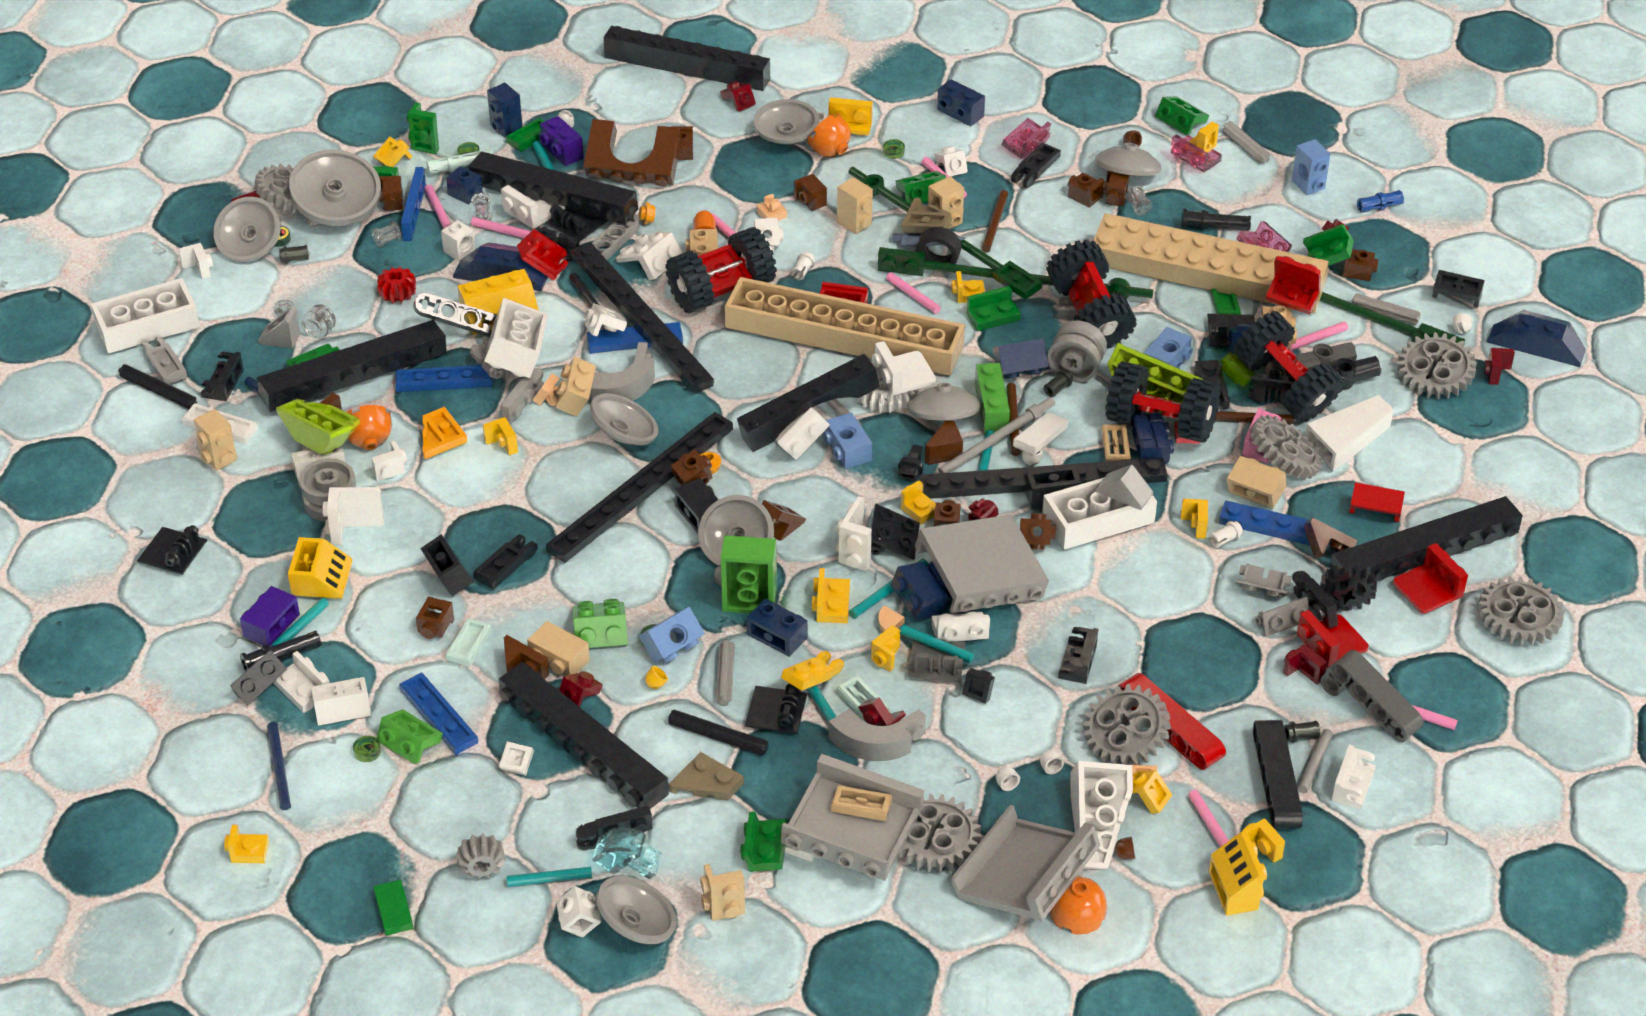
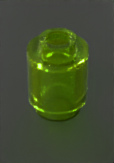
M1231 352L1220 361L1222 364L1220 369L1236 385L1239 384L1241 387H1244L1251 377L1256 375L1254 371L1249 370Z

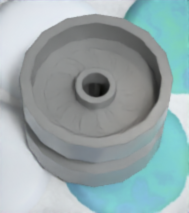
M1079 320L1069 321L1059 328L1054 342L1050 346L1047 357L1050 368L1055 373L1066 369L1073 375V382H1085L1096 374L1100 362L1105 355L1107 342L1103 333L1092 324Z
M323 459L311 463L301 472L299 479L305 512L311 518L326 522V519H328V517L323 516V502L328 501L329 488L356 487L355 474L352 467L338 459Z

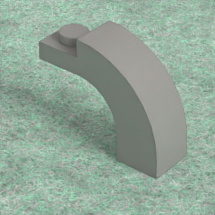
M638 342L635 360L627 369L615 373L595 372L591 387V401L597 395L604 393L620 395L634 401L650 389L655 379V365L652 353L648 352V343Z
M848 709L829 721V740L843 752L859 759L868 761L894 760L911 753V742L920 739L925 734L926 715L917 710L895 724L875 726L864 722L851 709Z

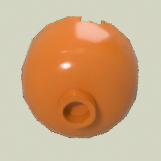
M836 113L837 117L830 115L815 127L814 131L816 134L814 137H808V145L821 156L842 155L849 148L848 143L851 138V130L839 113Z
M363 405L359 406L360 411L352 413V409L347 411V413L360 419V424L348 438L351 444L365 450H373L389 438L392 429V419L390 411L387 413L385 407Z
M1077 876L1051 909V919L1057 927L1071 929L1073 934H1088L1101 926L1107 913V901L1104 891L1095 881L1090 878Z

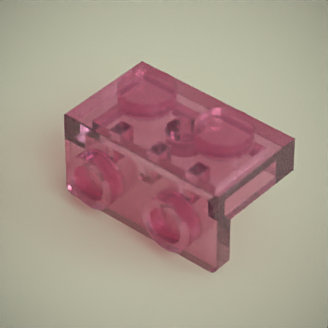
M1027 118L1003 139L1002 146L1023 159L1041 142L1045 143L1051 135L1049 130L1052 124L1046 122L1041 127Z
M1176 134L1172 137L1171 154L1203 173L1221 162V153L1214 149L1207 153L1189 142L1193 139L1190 135L1182 138Z
M1265 221L1259 223L1255 232L1240 231L1236 238L1242 243L1289 252L1292 248V244Z

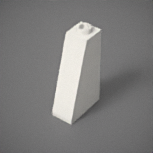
M1377 395L1307 423L1305 436H1309V442L1316 444L1314 448L1320 450L1318 455L1323 457L1322 460L1334 471L1390 428L1393 408L1380 395Z

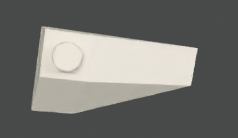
M1078 761L1070 772L1071 805L1075 833L1078 832L1084 823L1092 824L1095 826L1100 843L1099 849L1084 868L1107 870L1121 824L1125 817V811L1133 792L1132 765Z

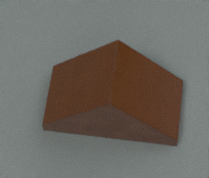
M945 420L926 444L925 464L932 465L948 462L963 453V439L954 420Z

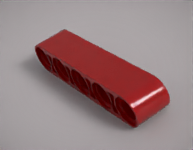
M1136 673L1118 685L1121 691L1125 690L1127 684H1130L1133 691L1140 685L1143 692L1150 688L1152 696L1159 695L1161 702H1165L1166 711L1169 712L1171 718L1168 720L1171 724V729L1166 730L1168 731L1169 739L1165 740L1200 770L1207 769L1226 756L1225 746L1218 737L1142 673ZM1132 707V708H1130V710H1131V711H1134V710H1136L1138 707Z

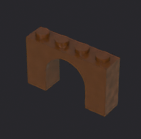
M592 119L583 166L586 176L596 180L607 178L616 182L627 180L637 184H644L645 182L654 183L658 186L674 184L682 140L680 128L657 126L654 147L650 155L637 163H625L613 155L617 134L615 122Z

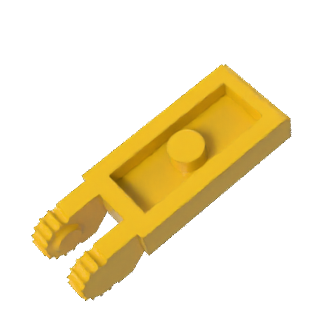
M822 651L816 658L813 657L783 669L781 678L803 691L831 679L836 674L838 675L844 667V661L838 658L832 660L827 665L831 659V654L828 651Z

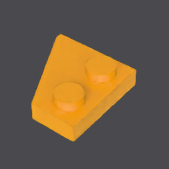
M445 407L423 415V457L425 459L467 443V435Z

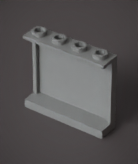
M1012 515L921 528L915 548L918 553L928 552L953 598L950 613L968 612L975 609L991 608L998 605L1043 598L1049 579Z
M821 754L817 761V773L790 822L782 824L781 843L792 849H799L810 853L817 858L832 861L844 868H851L865 873L869 877L886 881L923 808L925 790ZM837 786L891 794L892 803L889 813H887L886 821L831 812V804Z
M1010 805L951 877L958 899L1043 921L1099 849L1100 843L1095 826L1084 823L1078 832L1075 833L1018 819L1014 806Z

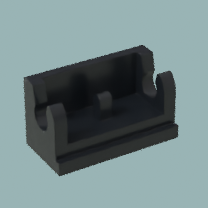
M1438 270L1432 297L1437 298L1439 292L1474 300L1473 307L1478 308L1485 280Z
M220 352L218 354V358H225L228 361H218L217 368L210 380L202 382L201 385L205 387L201 391L202 398L227 402L244 371L241 352Z
M1073 627L1072 633L1080 634L1083 638L1069 636L1058 679L1087 684L1097 648L1099 629Z

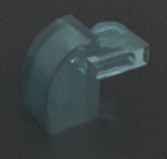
M616 828L598 839L592 861L613 874L629 866L650 880L656 876L662 853L645 843L646 834L630 828Z

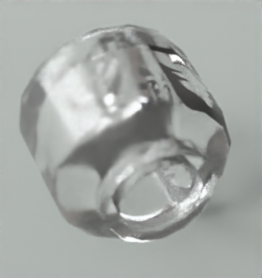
M316 304L303 315L301 325L307 335L315 339H321L326 337L335 327L336 316L328 306Z

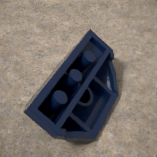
M490 242L479 246L461 259L453 274L455 279L477 281L525 269L532 283L533 291L542 292L548 276L522 260L517 246Z
M1522 310L1494 324L1487 339V343L1576 367L1581 366L1586 352V348L1569 321L1527 310Z

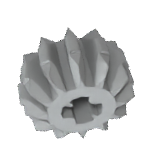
M482 833L481 836L476 837L471 834L470 840L463 839L461 846L458 847V867L460 872H465L468 878L477 876L478 880L482 876L490 878L492 873H500V868L504 866L505 853L501 841L496 840L494 835L485 837L484 833Z

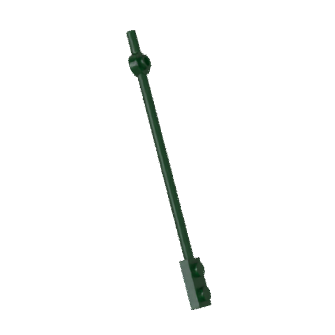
M855 167L849 169L848 173L873 189V196L880 194L899 208L908 212L911 204L887 189L882 176L878 174L867 176ZM966 240L960 241L961 249L995 270L993 272L994 280L1005 287L1010 286L1012 291L1023 299H1028L1042 289L1041 280L1012 261L1002 265Z
M880 247L878 251V271L923 276L924 269L949 273L961 271V274L994 278L993 272L995 270L928 261L925 260V253L883 247ZM1031 274L1041 280L1042 285L1054 286L1049 276ZM1113 278L1108 284L1104 283L1110 296L1111 294H1116L1117 297L1121 295L1126 299L1129 296L1153 298L1154 289L1131 287L1129 282L1123 278Z
M1324 292L1320 298V301L1408 334L1412 336V342L1414 343L1416 336L1423 340L1425 333L1430 338L1433 337L1434 332L1440 338L1446 333L1449 340L1456 336L1421 323L1419 328H1416ZM1456 336L1455 342L1464 341L1465 345L1466 339Z

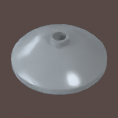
M793 99L776 100L765 104L754 116L756 132L767 141L783 145L795 144L808 139L809 136L815 133L814 129L819 124V115L815 108L803 101Z
M1125 143L1124 146L1108 148L1101 151L1095 157L1096 165L1120 174L1151 176L1161 171L1159 161L1149 152L1137 148L1138 145L1134 143Z
M239 198L229 203L218 215L214 225L215 243L218 249L231 260L238 262L257 260L266 255L275 246L281 230L279 215L270 203L261 198Z
M939 383L935 387L925 389L915 395L908 403V411L912 415L928 420L962 419L976 414L981 409V401L977 396L961 387L951 386L949 383Z
M604 393L597 395L590 404V411L595 423L606 435L618 442L636 446L652 443L658 435V425L650 413L626 397Z
M744 495L727 496L714 502L702 516L698 529L699 543L707 558L717 566H720L724 535L736 536L742 533L743 537L773 539L774 524L769 512L759 501Z
M628 876L611 877L600 886L596 895L598 909L604 921L616 933L640 944H658L670 938L676 928V915L669 901L656 888L642 880Z

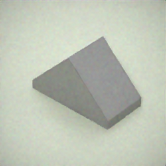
M292 305L267 324L257 342L261 345L293 349L300 335L296 308Z
M1133 465L1108 473L1096 488L1097 493L1139 510L1143 509L1153 495V491Z

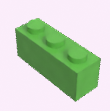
M1000 363L976 364L975 389L977 397L981 401L980 415L985 435L988 430L996 432L1009 423L1010 410Z

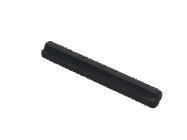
M123 364L118 369L120 377L187 409H190L194 403H198L195 396L127 364Z
M675 709L669 714L668 723L678 728L761 756L765 755L768 750V741Z

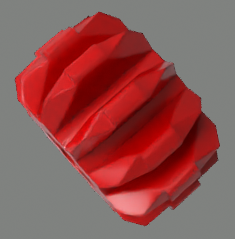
M399 266L394 269L391 267L390 270H383L382 274L378 275L377 290L379 296L383 297L384 301L391 300L392 304L396 301L403 303L404 299L411 300V295L416 294V278L408 268L402 269Z

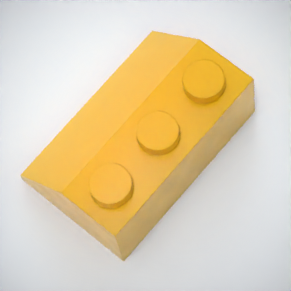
M525 269L457 285L459 303L497 314L503 298L539 311L532 283ZM466 313L464 315L468 324L476 323L474 314ZM484 317L481 318V322L478 325V327H481L483 325V320L485 319ZM494 321L488 324L490 325V330L493 328Z

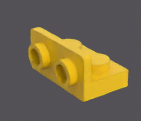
M829 98L828 116L833 115L837 117L836 113H839L849 125L851 134L870 135L873 123V101Z
M819 568V577H814L813 593L818 594L817 596H812V611L817 612V622L848 623L850 579L825 578V568Z

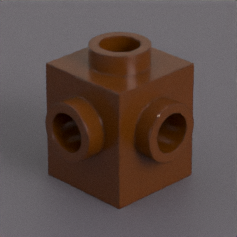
M695 449L690 453L682 455L677 462L671 465L674 478L681 486L699 478L707 484L713 478L710 470L712 467L710 460L705 455L701 456Z
M1031 514V519L1020 518V531L1031 549L1044 550L1045 545H1050V540H1055L1056 525H1051V519H1046V514ZM1035 527L1042 529V534L1038 537L1033 534Z

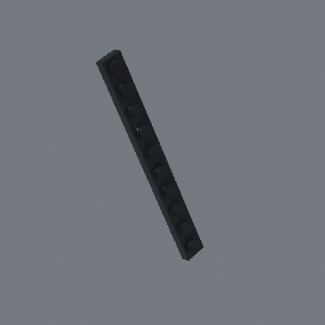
M592 243L572 249L571 257L693 393L714 386V378Z
M716 412L712 413L546 544V551L566 563L673 478L671 465L677 462L682 455L690 453L694 449L699 454L704 453L733 430V422Z
M1162 457L919 475V481L923 483V494L933 499L1025 492L1027 471L1073 465L1076 466L1081 484L1104 478L1108 473L1129 465L1135 467L1146 483L1167 482L1168 474Z

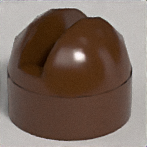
M1137 130L1127 131L1123 135V143H1134L1139 147L1142 143V135Z
M1132 837L1119 839L1115 845V853L1122 860L1135 859Z

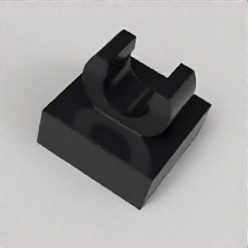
M970 668L966 673L962 695L986 704L990 700L995 677L992 676V673L983 669L979 671Z

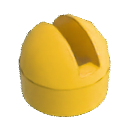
M652 666L645 675L646 685L653 689L661 688L668 681L666 673L657 666Z

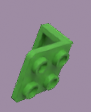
M614 598L606 599L603 603L593 604V601H580L572 607L574 635L588 642L589 648L628 645L624 602H619V599Z

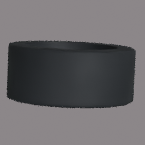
M931 227L921 234L916 252L925 253V260L956 264L962 246L960 239L951 230L943 227ZM930 242L943 244L951 251V254H935L929 250L926 244Z

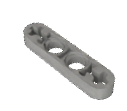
M634 214L626 225L613 222L592 242L606 260L611 258L639 230L638 215ZM620 234L621 236L613 237L612 235ZM599 247H609L607 249H599Z

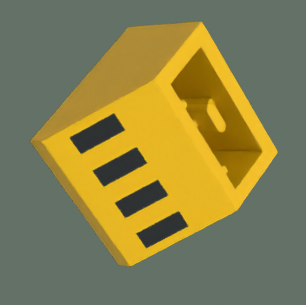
M299 537L288 571L291 594L294 596L342 599L353 563L352 558L325 539Z
M1247 831L1238 833L1213 852L1210 858L1208 872L1226 916L1259 910L1260 898L1264 896L1263 881L1267 879L1266 868L1263 863L1259 862L1256 843L1250 840Z

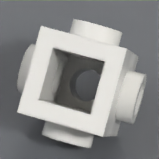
M778 218L754 220V227L761 230V234H770V238H765V240L769 241L770 250L775 251L774 247H779V242L783 241V229L778 228Z
M574 886L556 901L561 929L583 938L602 922L596 902V895L590 891Z

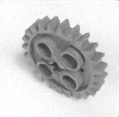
M271 164L270 168L265 166L263 170H259L254 183L256 194H259L261 199H267L268 203H273L274 208L280 206L283 211L290 209L292 213H295L297 209L292 203L289 194V180L294 168L290 164L287 167H284L282 164H279V167Z
M1434 332L1432 338L1425 333L1423 340L1416 336L1415 343L1408 341L1407 347H1402L1397 365L1399 378H1403V385L1410 384V391L1418 389V396L1425 392L1428 399L1432 394H1435L1437 400L1440 399L1441 394H1444L1449 399L1451 392L1458 396L1459 389L1466 391L1467 385L1472 384L1477 361H1474L1475 354H1470L1471 347L1464 348V341L1456 343V336L1449 340L1446 333L1443 334L1442 338L1438 337L1436 332Z
M1262 415L1251 426L1250 437L1254 439L1252 443L1259 446L1256 450L1263 452V458H1269L1271 460L1270 464L1278 466L1280 471L1284 469L1287 475L1290 476L1293 473L1297 479L1301 476L1305 480L1307 477L1311 479L1321 469L1323 457L1318 455L1320 450L1315 449L1314 446L1316 444L1309 442V436H1303L1302 430L1294 428V424L1288 425L1285 419L1280 421L1277 416L1272 418L1270 415L1266 417Z
M1510 576L1508 582L1500 578L1498 584L1491 582L1489 588H1484L1483 594L1480 595L1477 612H1480L1479 620H1484L1483 627H1491L1490 634L1500 633V640L1508 637L1509 644H1512L1514 640H1518L1520 646H1523L1524 641H1528L1531 646H1534L1535 640L1544 644L1545 638L1552 640L1553 634H1558L1564 620L1565 610L1562 609L1563 602L1557 601L1558 594L1550 595L1551 588L1542 589V582L1534 585L1531 578L1528 582H1524L1522 577H1519L1518 581H1514Z
M1127 684L1125 690L1121 691L1117 685L1116 693L1112 694L1107 689V697L1096 696L1099 704L1090 703L1089 706L1092 712L1084 714L1087 721L1082 723L1085 730L1083 735L1085 740H1087L1086 743L1089 749H1093L1095 757L1101 756L1103 763L1108 762L1110 758L1112 764H1118L1119 761H1122L1123 765H1128L1129 761H1133L1134 765H1138V759L1140 758L1147 763V755L1149 753L1157 756L1155 748L1165 747L1162 739H1169V734L1166 730L1171 729V724L1168 721L1171 718L1169 712L1166 711L1165 702H1161L1158 694L1152 696L1150 688L1143 692L1141 686L1138 685L1133 691L1130 684ZM1132 707H1138L1134 711H1128ZM1114 719L1111 723L1104 724L1107 720ZM1149 727V730L1140 732L1141 729ZM1126 740L1123 744L1116 745L1118 741Z
M930 794L929 800L923 801V808L898 857H906L907 865L915 861L917 870L925 865L929 873L933 867H937L939 873H942L943 866H947L950 871H953V864L956 863L961 866L964 863V859H967L980 843L981 825H978V816H972V808L964 810L965 802L956 805L955 797L945 801L944 794H941L939 799L935 800L934 796Z

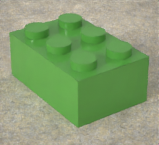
M724 535L721 552L722 612L750 614L764 599L776 603V539Z

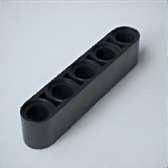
M1282 719L1255 720L1253 723V738L1271 826L1274 829L1302 828V808Z

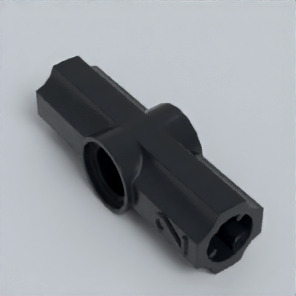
M1376 356L1356 361L1349 358H1340L1335 362V366L1331 367L1344 380L1343 390L1350 389L1353 386V382L1381 375L1380 361Z

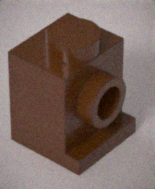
M671 126L680 128L682 136L678 160H693V126Z
M1107 171V181H1105L1103 194L1106 195V204L1124 207L1129 189L1130 175Z
M1083 172L1078 176L1073 175L1068 181V197L1090 208L1103 197L1104 179L1100 178L1097 180Z
M810 174L794 181V199L796 201L800 200L802 204H805L811 211L827 206V187L814 174Z
M401 175L379 177L381 183L379 201L384 202L385 211L403 210Z
M1352 249L1351 258L1345 261L1343 277L1370 281L1372 272L1377 273L1379 259L1374 258V252Z
M944 500L942 503L936 502L934 526L960 523L961 504H956L952 500Z
M428 596L416 617L417 631L426 639H433L434 636L442 638L449 624L454 622L453 604L450 601Z

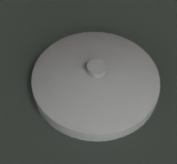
M323 150L312 153L299 161L290 175L289 194L292 203L302 215L323 225L345 226L357 223L368 217L375 210L380 199L381 183L376 170L364 158L351 152Z

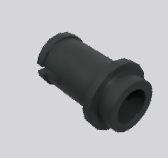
M307 245L289 248L283 246V248L279 249L280 261L286 264L289 261L309 260Z
M1066 369L1059 370L1056 373V377L1043 386L1045 393L1049 397H1055L1062 389L1072 385L1073 375Z
M1317 720L1296 724L1294 721H1290L1288 725L1284 726L1287 741L1296 743L1299 739L1320 737V726Z

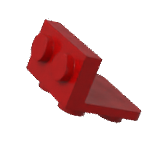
M1276 256L1274 260L1275 276L1266 294V300L1310 315L1321 291V271L1312 264H1302L1288 256Z
M1434 543L1427 547L1424 564L1395 577L1393 585L1420 613L1426 614L1463 597L1468 574L1437 543Z
M1310 610L1300 613L1297 636L1307 647L1327 661V669L1350 650L1358 651L1360 654L1368 651L1369 644L1342 615L1337 614L1338 626L1329 629Z

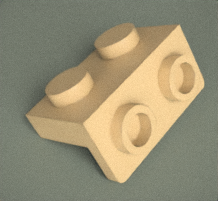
M710 864L704 865V876L700 877V883L705 894H701V902L704 911L709 910L712 921L734 918L745 914V885L742 870L713 876Z

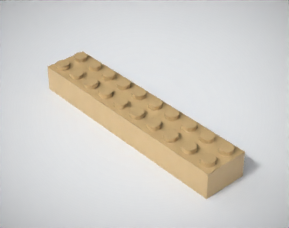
M1104 213L1094 238L1109 264L1108 267L1111 269L1206 290L1214 288L1220 293L1229 295L1233 293L1238 297L1274 305L1279 304L1267 301L1266 294L1275 276L1274 260L1276 256H1288L1296 262L1312 264L1321 271V291L1311 313H1316L1327 281L1329 261L1108 213Z
M743 277L739 278L725 305L726 328L850 355L860 356L865 354L870 359L875 354V343L884 341L893 357L919 351L932 372L949 376L952 375L964 347L965 324Z

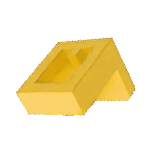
M1210 122L1205 127H1202L1197 135L1187 142L1186 147L1204 156L1217 146L1219 125Z
M390 136L373 155L376 161L389 167H394L403 156L409 160L413 156L408 151L409 146L401 139L396 141Z
M956 271V280L951 281L952 294H956L957 303H967L968 296L985 292L983 280L962 281L961 271Z
M505 417L483 424L484 440L487 445L498 441L501 448L504 447L509 456L518 453L516 434Z
M917 481L902 490L901 510L921 525L935 516L936 503L923 494V483L921 481Z
M1184 498L1182 500L1181 519L1191 520V528H1195V538L1206 539L1208 500Z
M891 625L871 642V660L877 666L883 667L889 672L894 669L895 653L900 648V629Z
M1140 770L1132 774V793L1139 794L1151 814L1160 813L1172 796L1168 787L1156 770Z
M1266 819L1257 823H1250L1242 830L1247 831L1250 840L1254 841L1263 855H1267L1273 863L1283 858L1285 841Z
M232 824L230 835L226 834L224 840L225 851H229L231 863L265 864L269 845L268 835L240 834L238 825Z

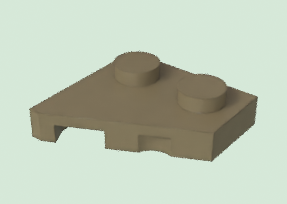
M914 198L901 224V228L906 233H923L931 227L948 229L952 221L951 213L944 209H938L933 204L926 206L922 204L921 199Z
M700 752L668 784L669 792L677 794L678 790L692 791L693 796L713 797L714 799L728 801L744 784V776Z

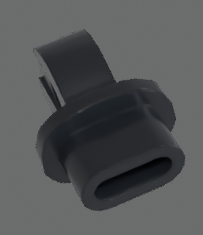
M913 444L908 457H903L898 464V476L900 478L915 481L919 475H922L924 469L921 462L922 446Z

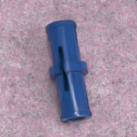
M1401 190L1384 194L1379 192L1371 197L1359 198L1357 200V208L1361 213L1373 209L1384 210L1392 205L1403 204L1404 195Z

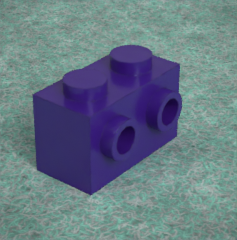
M557 116L540 123L541 133L539 138L542 146L565 167L584 159L582 137L564 120Z
M270 586L264 594L258 597L249 610L242 614L240 623L243 637L261 645L270 646L300 615L297 596Z

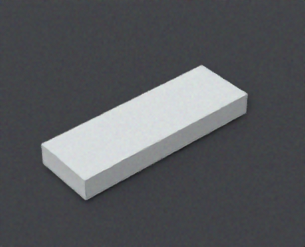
M194 403L182 417L183 425L195 428L193 419L213 409ZM218 411L231 424L234 441L247 444L258 430L256 422Z
M1047 412L1014 438L1013 446L1035 455L1068 428L1069 420Z

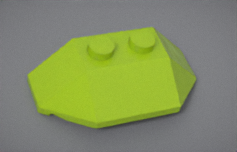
M1117 343L1107 363L1111 376H1114V370L1121 361L1146 366L1149 374L1147 380L1148 387L1146 388L1147 394L1182 403L1184 393L1187 392L1186 388L1190 385L1191 379H1202Z
M295 399L276 408L278 415L293 439L319 454H329L333 449L342 446L360 424L359 418L337 407L322 403H304V400Z

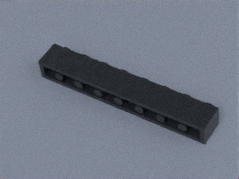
M612 25L603 37L604 57L607 59L726 84L739 81V84H750L751 89L764 91L770 81V58L760 55L746 54L740 51L722 49L720 47Z
M481 151L468 165V170L481 175L482 187L501 192L502 188L509 185L535 201L543 200L555 206H565V209L624 225L628 223L639 209L636 191Z
M433 319L257 377L258 393L268 410L273 412L276 411L277 407L295 399L306 401L447 354L446 335Z
M1504 496L1333 553L1330 569L1334 571L1335 565L1344 568L1345 563H1348L1350 567H1354L1357 564L1359 565V570L1367 568L1368 575L1374 574L1375 581H1381L1387 577L1405 573L1408 570L1423 565L1427 547L1434 543H1437L1449 556L1485 544H1491L1506 537L1514 536L1519 533L1523 515L1508 497Z
M521 662L498 678L499 696L504 703L511 704L523 718H528L533 722L540 732H545L549 735L557 746L564 747L577 762H582L586 765L594 776L601 777L613 791H618L623 795L631 806L638 808L649 806L651 809L669 795L667 776L524 662Z

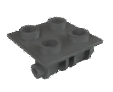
M913 640L909 658L908 678L961 683L963 659ZM947 642L965 650V642Z

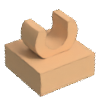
M773 194L764 196V203L757 205V213L762 219L778 218L779 221L787 218V210L777 198L774 199Z
M551 373L533 401L541 406L546 399L550 405L555 406L558 394H556L558 386L555 385L560 378Z

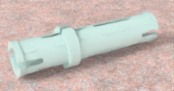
M492 149L483 150V152L493 154ZM481 151L457 156L446 155L445 158L426 161L429 175L446 171L451 173L460 166L467 168Z

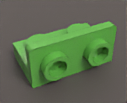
M402 709L381 717L376 740L410 762L417 764L421 760L424 749L441 743L443 733Z

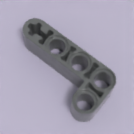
M1348 651L1333 663L1321 678V685L1328 694L1338 696L1346 690L1399 742H1405L1423 727L1424 722L1420 713L1358 651Z

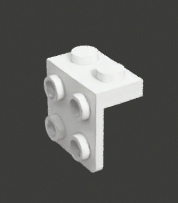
M509 185L501 189L504 211L532 229L551 218L549 211L553 205L543 200L535 201Z
M658 231L652 235L644 233L634 239L635 242L620 250L621 254L615 259L617 263L639 260L648 279L653 280L667 270L665 268L666 261L669 258L682 254V251L672 232L661 233V231Z
M884 341L875 343V354L872 355L873 364L892 395L936 384V377L921 352L913 351L893 357Z
M811 407L793 420L776 440L786 452L797 460L830 424Z
M329 488L328 501L323 502V516L328 517L325 523L326 535L331 537L332 545H342L344 527L384 525L382 496L379 488Z
M858 496L854 503H850L845 518L840 519L838 522L836 533L839 534L836 551L839 552L838 563L867 572L871 564L872 529L863 526L864 498Z

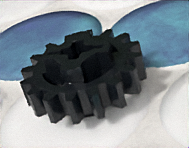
M1345 563L1344 568L1335 565L1334 571L1327 569L1326 575L1321 576L1320 587L1338 604V609L1345 606L1348 610H1352V606L1361 609L1362 603L1370 605L1371 599L1376 598L1377 581H1375L1374 574L1368 575L1367 568L1359 570V565L1356 564L1354 567H1350L1348 563Z

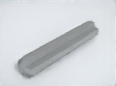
M1232 121L1223 125V132L1261 164L1270 160V153Z
M1358 293L1352 299L1353 304L1403 322L1416 325L1420 319V312Z
M728 639L723 640V643L719 644L716 701L723 706L728 705V702L732 701L735 644L734 642H729Z

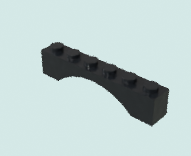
M862 354L738 417L737 422L743 440L751 451L755 452L774 442L793 420L811 407L838 398H860L880 388L876 367L865 354Z

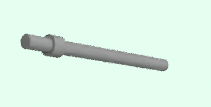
M1049 397L1038 405L1033 404L1026 409L1024 414L938 469L939 473L952 472L1029 421H1035L1042 417L1043 412L1055 405L1054 399Z

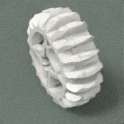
M876 368L880 388L857 398V402L862 403L863 407H870L871 411L879 410L880 414L882 411L891 413L892 410L900 412L902 407L908 408L909 401L918 393V389L892 395Z

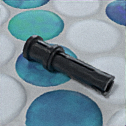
M1183 208L1181 228L1200 227L1201 230H1205L1207 227L1250 230L1251 216L1211 214L1206 210L1198 212L1188 211L1187 208Z
M314 630L271 647L263 645L257 651L248 654L245 652L240 653V660L244 671H246L269 650L279 660L291 657L296 651L302 653L320 647L322 643L319 634Z

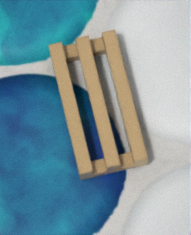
M1126 424L1102 425L1101 434L1105 462L1130 460ZM1108 431H1111L1114 454H1110ZM1117 431H1121L1124 454H1119Z
M838 785L831 804V812L886 821L887 813H889L892 803V795Z

